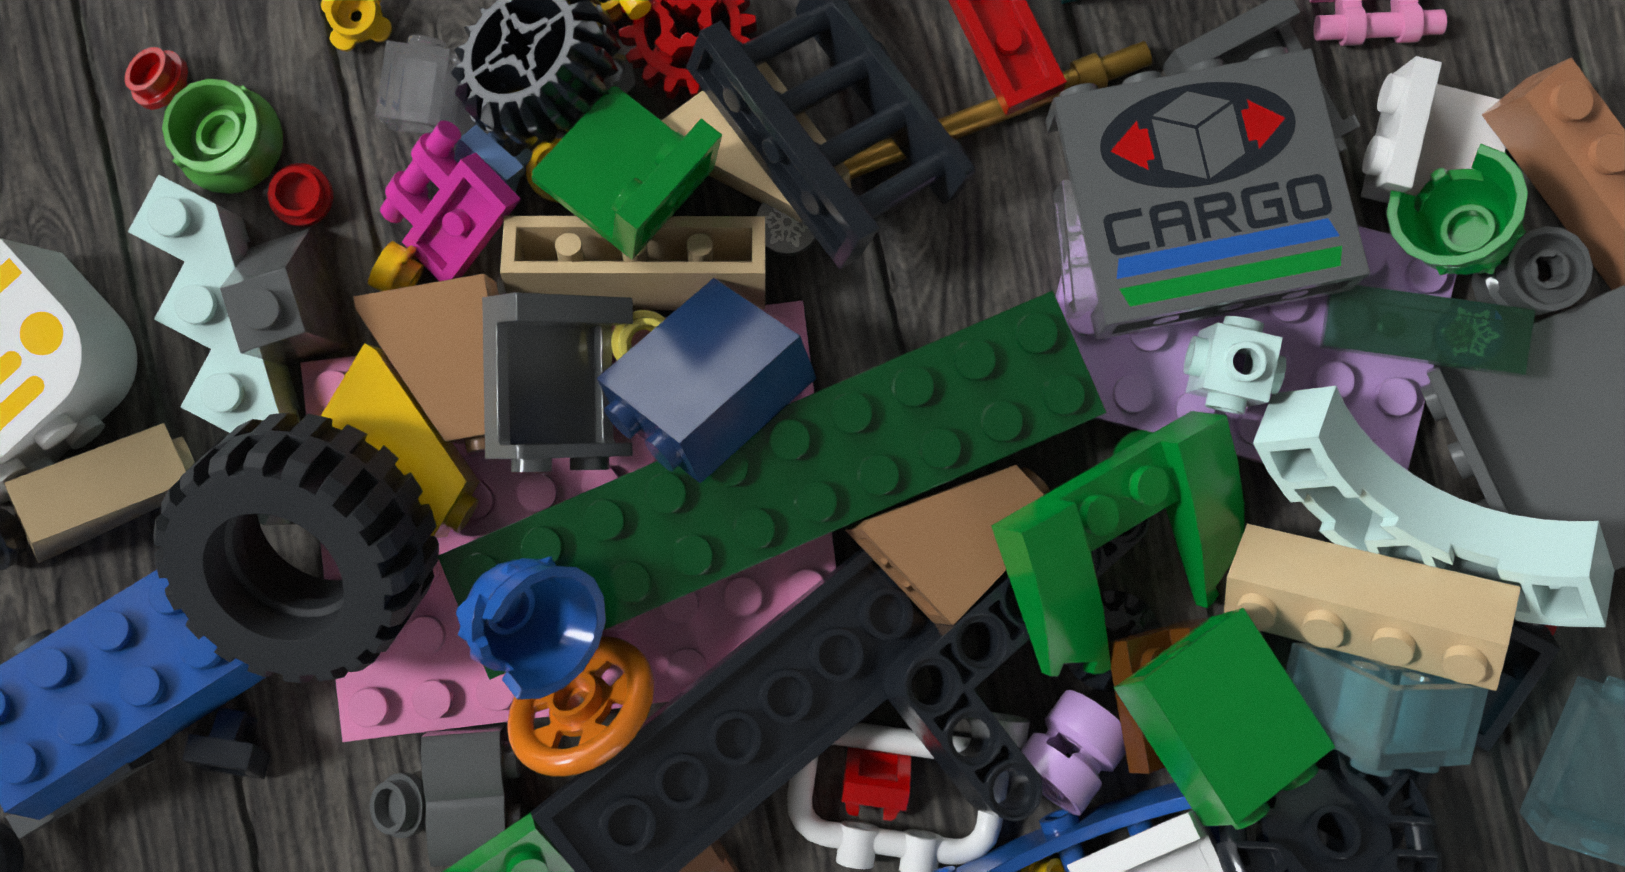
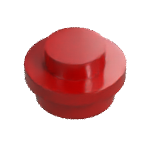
M150 47L138 53L129 63L125 72V84L131 90L133 99L142 107L149 110L160 109L169 105L174 96L186 87L188 66L186 61L177 53L170 50L163 51L158 47Z
M294 163L283 167L274 175L268 188V201L272 211L280 220L292 226L307 227L318 223L328 214L333 203V189L329 179L322 171L309 164Z

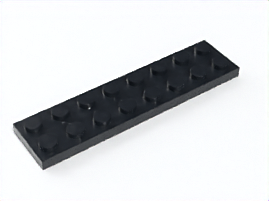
M949 484L940 485V486H938L935 490H933L932 492H934V491H936V490H939V489H942V488H944V487L950 486V485H949ZM861 548L646 719L637 735L620 753L595 769L577 774L530 813L575 872H679L888 698L884 690L886 669L898 655L935 623ZM1013 588L1011 589L1009 597L1014 594ZM971 624L965 628L962 636L973 628ZM923 666V667L919 668V669L916 671V673L913 675V677H914L916 674H918V673H919L922 669H924L925 667Z

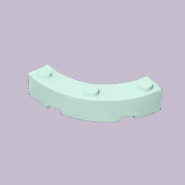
M1337 386L1272 394L1253 444L1265 468L1291 503L1302 502L1322 522L1319 531L1331 542L1350 548L1519 586L1521 589L1515 612L1516 621L1565 627H1606L1615 570L1599 521H1558L1512 515L1473 504L1435 488L1391 459L1370 439L1346 407Z

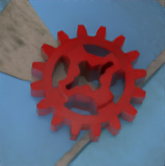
M649 0L651 3L650 11L637 20L630 19L622 6L620 9L624 19L633 24L619 29L621 42L623 45L636 46L625 55L629 63L633 64V69L646 65L641 77L644 85L648 88L657 84L660 79L664 80V91L667 98L670 99L675 98L680 86L688 87L692 98L701 92L700 85L687 69L681 68L684 64L688 63L697 37L687 32L679 39L675 23L691 28L698 22L701 31L721 20L720 14L725 10L731 24L730 33L735 40L744 44L750 39L743 35L757 31L756 16L741 14L750 6V0ZM650 18L654 19L657 26L661 28V34L654 42L656 47L653 51L650 49L647 41V28Z

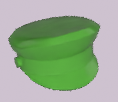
M205 79L190 83L174 96L165 110L162 130L165 144L174 156L172 161L181 168L194 184L203 189L227 194L251 189L270 175L280 159L283 148V133L280 120L269 102L243 85H233L226 80Z

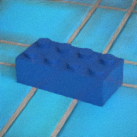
M156 570L0 665V805L5 813L41 820L98 784L124 764L138 759L266 677L248 672L249 665L236 658L234 661L228 662L214 653L217 646L205 636L198 640L186 627L188 617L182 609L174 611L165 595V588L169 585L167 578H159Z

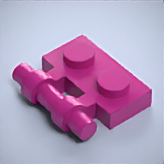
M445 120L438 122L431 133H424L420 136L411 150V163L405 171H398L394 174L385 189L387 198L380 206V212L386 220L392 223H400L405 217L412 224L413 227L402 243L407 248L411 245L416 248L414 255L439 281L461 278L503 224L504 216H509L521 200L476 152L462 158L458 163L454 160L455 152L453 148L460 140L461 132L457 126ZM430 181L439 188L432 200L428 197L429 191L427 188Z

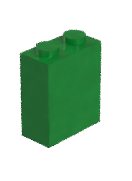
M1244 608L1210 617L1114 687L1116 693L1203 826L1233 825L1236 830L1254 824L1270 811V806L1266 801L1282 789L1289 791L1312 779L1319 771L1315 763L1335 748V745Z

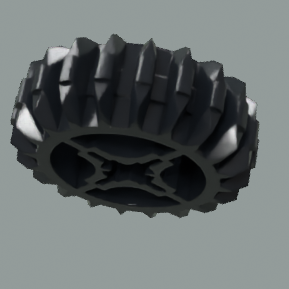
M496 0L488 9L479 6L482 16L475 25L464 27L469 37L467 43L454 49L460 59V63L451 72L458 84L454 94L460 99L462 106L465 107V111L471 115L470 119L498 140H504L508 144L515 141L530 148L537 139L552 144L558 129L570 131L575 125V119L582 113L586 114L591 109V103L596 96L609 94L604 79L619 72L612 57L619 52L621 47L614 35L616 26L612 23L611 16L601 7L599 0Z

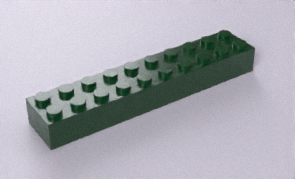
M1052 290L788 404L701 483L679 466L671 472L656 461L440 554L437 557L458 607L466 601L478 578L500 563L521 558L543 559L552 557L556 566L577 567L595 579L604 596L606 618L604 631L1107 412ZM484 666L489 680L506 673L505 671H494Z

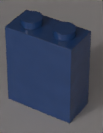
M713 278L596 379L610 402L604 408L605 414L623 435L629 439L636 434L640 435L645 439V445L650 453L663 467L672 472L679 466L701 483L817 378L800 335Z

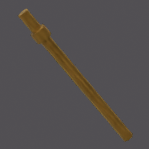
M1145 41L1100 58L1096 53H1092L1070 62V69L1062 72L1067 81L1063 91L1072 86L1085 83L1096 84L1098 89L1108 87V81L1152 65V56ZM1061 92L1005 116L995 97L940 118L938 121L949 135L956 140L1052 103L1054 97H1059ZM890 137L874 144L843 163L849 169L851 180L907 157Z

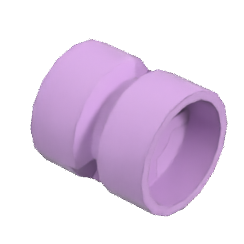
M1066 690L1045 717V724L1048 729L1046 734L1033 733L1021 751L1036 769L1042 780V795L1065 811L1074 815H1081L1102 786L1098 775L1100 771L1113 772L1125 756L1126 751L1121 722L1092 699L1076 691ZM1067 752L1072 755L1070 758L1065 756Z

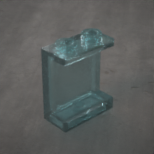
M1578 676L1519 812L1540 840L1625 866V680L1607 676L1603 684Z

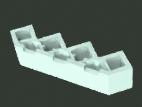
M158 175L128 232L185 262L154 320L211 349L181 408L229 433L237 426L251 419L264 421L270 414L288 412L297 414L298 422H300L297 410L301 408L288 366L240 353L220 287L249 250L247 242H250L243 218ZM257 514L259 523L263 525H289L291 522L273 515Z

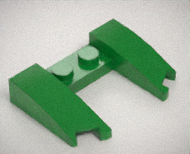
M1190 411L991 525L1042 673L1049 676H1059L1064 663L1083 662V671L1091 674H1103L1111 670L1104 609L1091 552L1164 508L1167 511L1195 604L1208 608L1214 603L1219 595L1216 586L1232 564L1245 531L1244 499L1239 465L1227 415Z

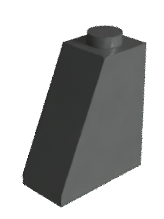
M312 228L250 247L220 287L241 354L293 367L302 362H308L351 348L316 233Z

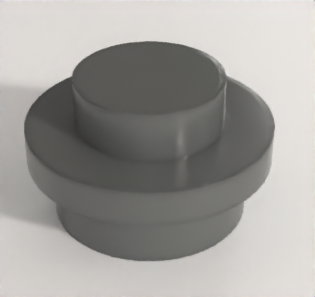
M408 772L393 774L374 789L370 799V815L379 831L402 839L419 834L425 827L426 799L423 783L414 774Z

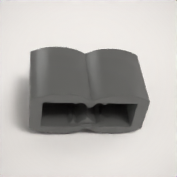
M507 723L428 731L422 736L421 765L426 799V838L429 862L431 867L449 866L455 864L526 816L524 804L514 803L512 792V778H520L522 762L517 758L510 745Z

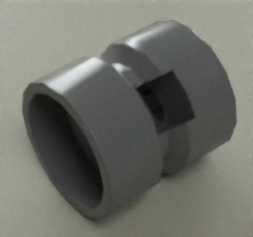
M1545 226L1528 231L1521 236L1509 255L1500 261V265L1496 266L1493 274L1484 272L1479 275L1478 273H1473L1472 287L1476 300L1480 304L1492 309L1499 319L1518 321L1572 306L1584 296L1592 280L1593 264L1588 248L1578 236L1564 228Z

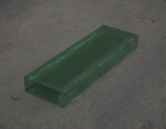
M1356 285L1350 291L1327 296L1320 348L1521 377L1526 375L1535 310Z

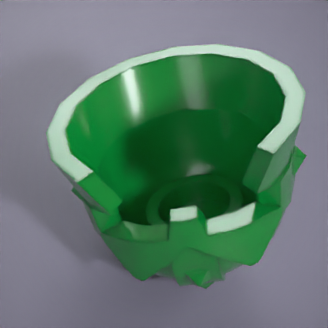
M1480 144L1471 167L1473 169L1446 170L1443 167L1436 169L1430 174V180L1417 196L1391 190L1386 215L1392 237L1407 254L1422 260L1427 266L1436 269L1440 276L1445 274L1468 275L1473 273L1480 275L1484 272L1493 274L1496 266L1501 264L1500 261L1509 255L1519 238L1526 234L1523 222L1528 190L1522 170L1506 153Z

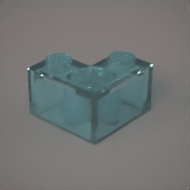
M1292 643L1286 673L1335 745V748L1332 750H1338L1351 757L1350 765L1367 774L1388 777L1392 775L1395 769H1412L1423 773H1437L1441 766L1470 765L1489 689L1458 683L1451 679L1400 666L1388 665L1377 660L1329 648H1321L1311 643Z

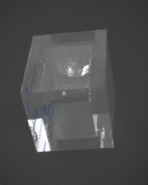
M422 35L409 36L407 43L386 40L375 116L391 131L423 135L424 133H431L438 122L442 120L449 121L455 125L459 98L454 93L458 84L451 72L460 61L450 49L446 48L447 44L444 41Z

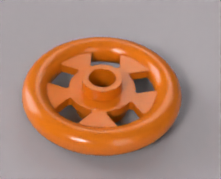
M601 636L599 647L585 669L563 689L541 699H516L514 696L508 715L507 730L510 745L517 758L525 766L537 773L556 777L577 775L590 771L615 757L637 735L651 708L654 695V676L647 658L637 647L628 641L615 637ZM614 664L621 668L624 674L609 686L601 676ZM613 704L623 705L609 726L602 725L609 715ZM549 708L551 723L534 730L536 712ZM562 736H581L578 746L558 749Z

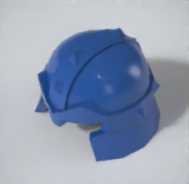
M552 557L543 559L521 558L496 565L478 578L466 601L456 610L460 624L458 636L464 639L471 649V659L494 671H505L506 674L503 676L502 681L516 699H541L567 686L585 669L599 647L606 622L604 596L595 579L577 567L556 566Z

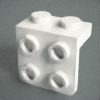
M1419 56L1414 57L1393 74L1390 73L1386 77L1378 97L1377 110L1381 113L1376 134L1369 142L1364 155L1362 169L1366 176L1361 197L1389 203L1391 190L1417 196L1430 180V174L1436 169L1442 167L1446 170L1473 169L1471 167L1480 144L1505 153L1506 147L1482 116L1485 111L1500 99L1437 84L1442 62Z

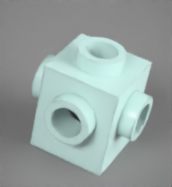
M1225 316L1223 324L1217 322L1200 330L1198 336L1192 337L1185 356L1184 374L1189 375L1185 393L1207 398L1205 407L1233 414H1245L1246 407L1269 403L1270 394L1276 395L1279 392L1286 372V357L1279 355L1283 337L1263 333L1264 323L1239 316ZM1236 352L1246 355L1242 374L1233 365V357Z

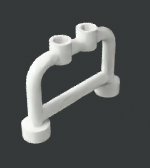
M991 712L1016 745L1022 748L1027 742L1030 721L1016 715ZM858 722L832 744L934 759L911 729ZM952 735L953 745L956 750L961 752L966 749L971 738ZM818 756L789 780L787 809L795 829L810 842L825 847L837 848L836 862L849 868H873L875 854L900 857V872H932L938 869L939 863L949 865L965 864L985 856L996 844L1002 828L1003 818L978 811L977 823L973 832L962 839L946 838L925 830L909 829L903 832L882 829L862 821L847 820L841 823L821 819L812 807ZM1007 771L1002 772L994 783L993 791L997 803L1005 800L1009 781Z

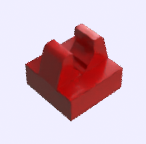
M847 747L842 802H845L847 813L852 816H858L860 805L883 808V820L892 821L900 810L906 811L910 794L911 756Z

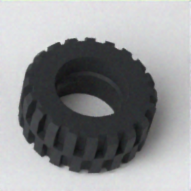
M288 412L270 414L264 421L251 419L237 426L227 436H223L168 490L161 502V514L155 519L154 545L160 547L154 553L159 578H167L169 585L165 588V595L174 611L182 609L188 617L186 627L198 640L205 636L215 644L217 649L214 653L228 662H232L236 658L249 665L248 672L262 677H270L273 673H279L283 675V681L305 683L309 682L316 675L318 682L344 678L348 672L363 670L373 664L381 652L388 650L427 594L435 577L433 568L438 562L439 543L436 536L430 535L437 526L430 505H421L418 499L423 492L422 488L411 472L404 476L397 468L395 463L399 458L386 446L383 445L378 450L365 441L367 433L351 425H346L342 430L332 427L333 419L307 414L298 422L297 414ZM257 514L273 515L289 520L310 532L329 551L339 568L342 580L314 577L298 570L285 561L266 539Z

